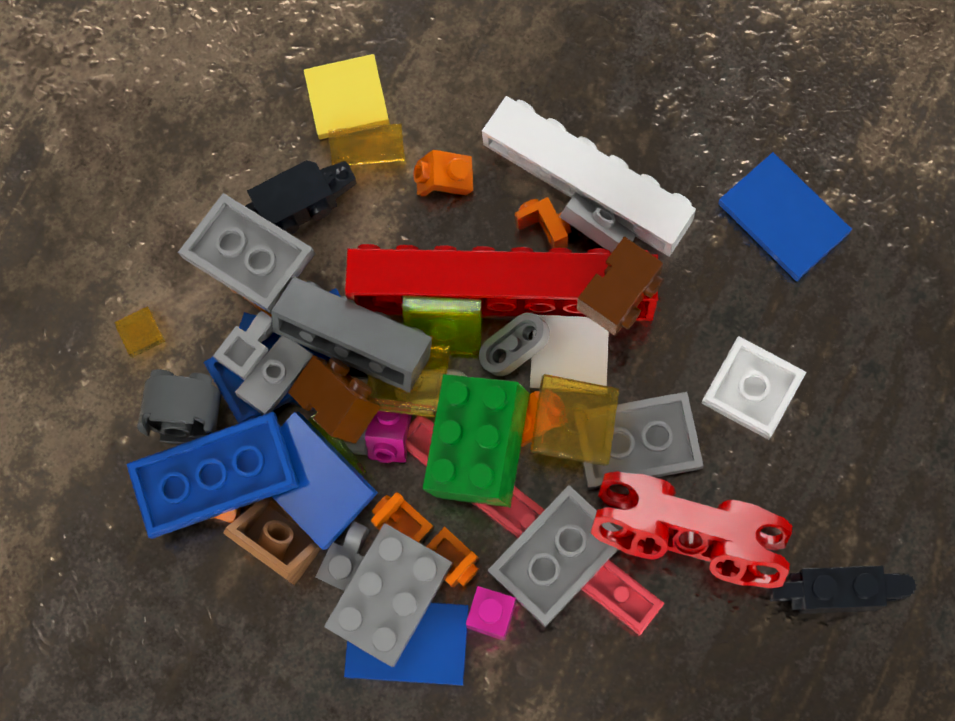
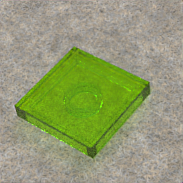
M418 296L403 297L404 325L416 327L432 337L430 353L479 355L482 346L481 300Z

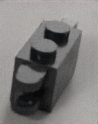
M306 160L247 190L252 202L245 205V207L292 235L299 229L300 225L310 220L318 221L327 217L332 212V209L337 207L335 199L355 186L357 181L346 161L319 169L317 163Z
M883 565L805 568L797 573H790V582H784L782 587L769 588L770 602L791 601L792 610H799V613L803 614L878 611L886 607L888 601H900L910 597L911 594L913 595L914 591L917 590V584H915L916 580L913 579V576L910 577L909 574H884Z

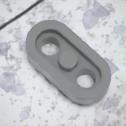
M523 313L517 316L483 343L479 351L480 364L485 370L496 376L510 374L545 347L550 336L548 324L533 313ZM533 330H536L535 337L532 340H529V334ZM506 352L505 360L499 363V357Z

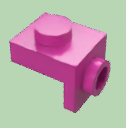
M376 400L381 405V408L368 425L365 433L368 458L383 463H405L407 458L406 439L412 418V405L410 403Z

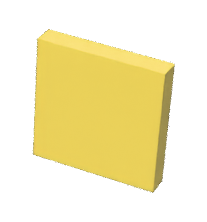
M374 54L304 69L319 140L390 124Z

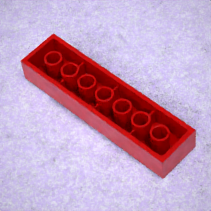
M361 244L357 249L347 248L345 294L347 299L353 300L357 305L373 312H382L386 315L516 318L523 313H533L536 315L587 317L577 310L578 297L596 273L601 277L605 276L604 271L608 267L606 260L611 254L609 250L602 248L590 249L587 253H572V250L567 248H552L549 252H533V249L528 247H515L510 252L495 251L494 248L488 246L474 247L472 251H457L455 247L447 245L436 246L434 250H419L418 247L413 245H399L396 249H380L377 245ZM651 254L658 259V254ZM658 291L651 299L645 296L637 306L641 312L636 321H653L658 301Z

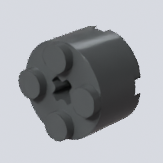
M152 370L150 378L146 380L144 385L137 429L148 437L150 430L160 433L159 441L177 445L214 433L217 427L222 397L221 391L212 385V377L206 374L191 373L189 377L176 376L167 370Z

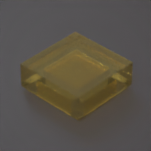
M148 306L114 322L131 358L166 342Z

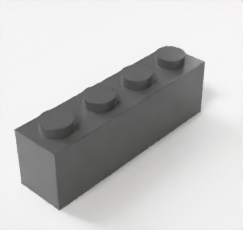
M293 277L271 311L272 332L330 358L335 357L350 367L409 393L430 358L432 337L426 335L422 330L416 327H407L391 320L386 314L366 309L357 305L353 300L347 299V297L334 295L323 290L314 282H305Z

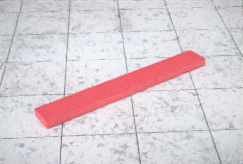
M420 412L409 426L406 450L407 453L427 467L434 423ZM515 486L511 507L471 502L517 539L545 510ZM610 560L581 589L638 635L643 633L665 604Z

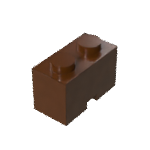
M625 236L606 260L608 267L604 271L605 276L601 277L596 273L577 300L578 311L614 336L617 335L622 327L628 330L633 325L641 312L637 306L645 296L651 299L664 281L660 277L664 263Z
M313 355L288 393L304 410L310 411L313 407L317 411L313 419L330 436L356 444L381 408V405L370 395L372 389L367 384L357 378H352L348 374L350 368L345 363L335 357L326 360Z

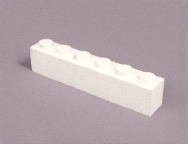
M506 96L482 130L484 146L572 198L576 192L597 208L601 207L608 210L615 217L616 221L635 233V237L669 257L693 222L696 208L692 207V203L685 196L679 193L671 194L660 188V184L653 177L647 174H641L640 176L630 170L627 163L621 158L614 155L608 157L598 151L596 145L589 139L582 136L576 138L566 132L565 127L557 120L552 118L546 120L536 114L533 107L523 100L514 101Z

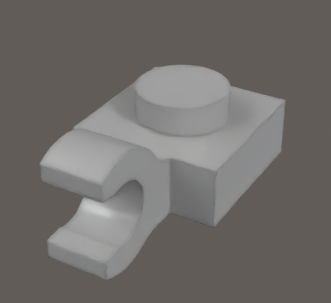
M261 310L246 332L235 326L213 355L214 359L245 380L269 352L262 342L273 333L272 317Z
M353 521L347 532L344 545L340 546L334 542L331 544L315 577L345 591L364 559V556L359 553L369 535L370 529Z

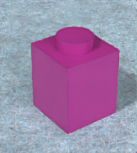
M477 586L466 621L467 629L505 641L516 607V598Z

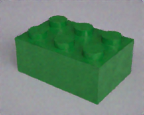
M443 374L423 490L436 498L511 507L530 395L519 382Z

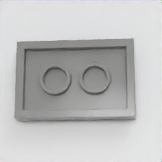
M224 193L178 251L183 259L270 314L292 278H298L315 255L312 247Z
M687 392L573 413L588 490L600 488L604 474L619 471L662 477L703 468Z
M570 485L561 492L487 570L544 627L557 616L618 550L599 541L590 533L597 510ZM610 522L601 524L608 531H618Z
M384 523L324 627L387 665L395 667L454 563Z

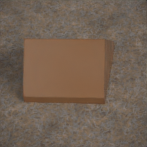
M272 496L257 501L228 525L223 532L233 542L294 586L321 550Z

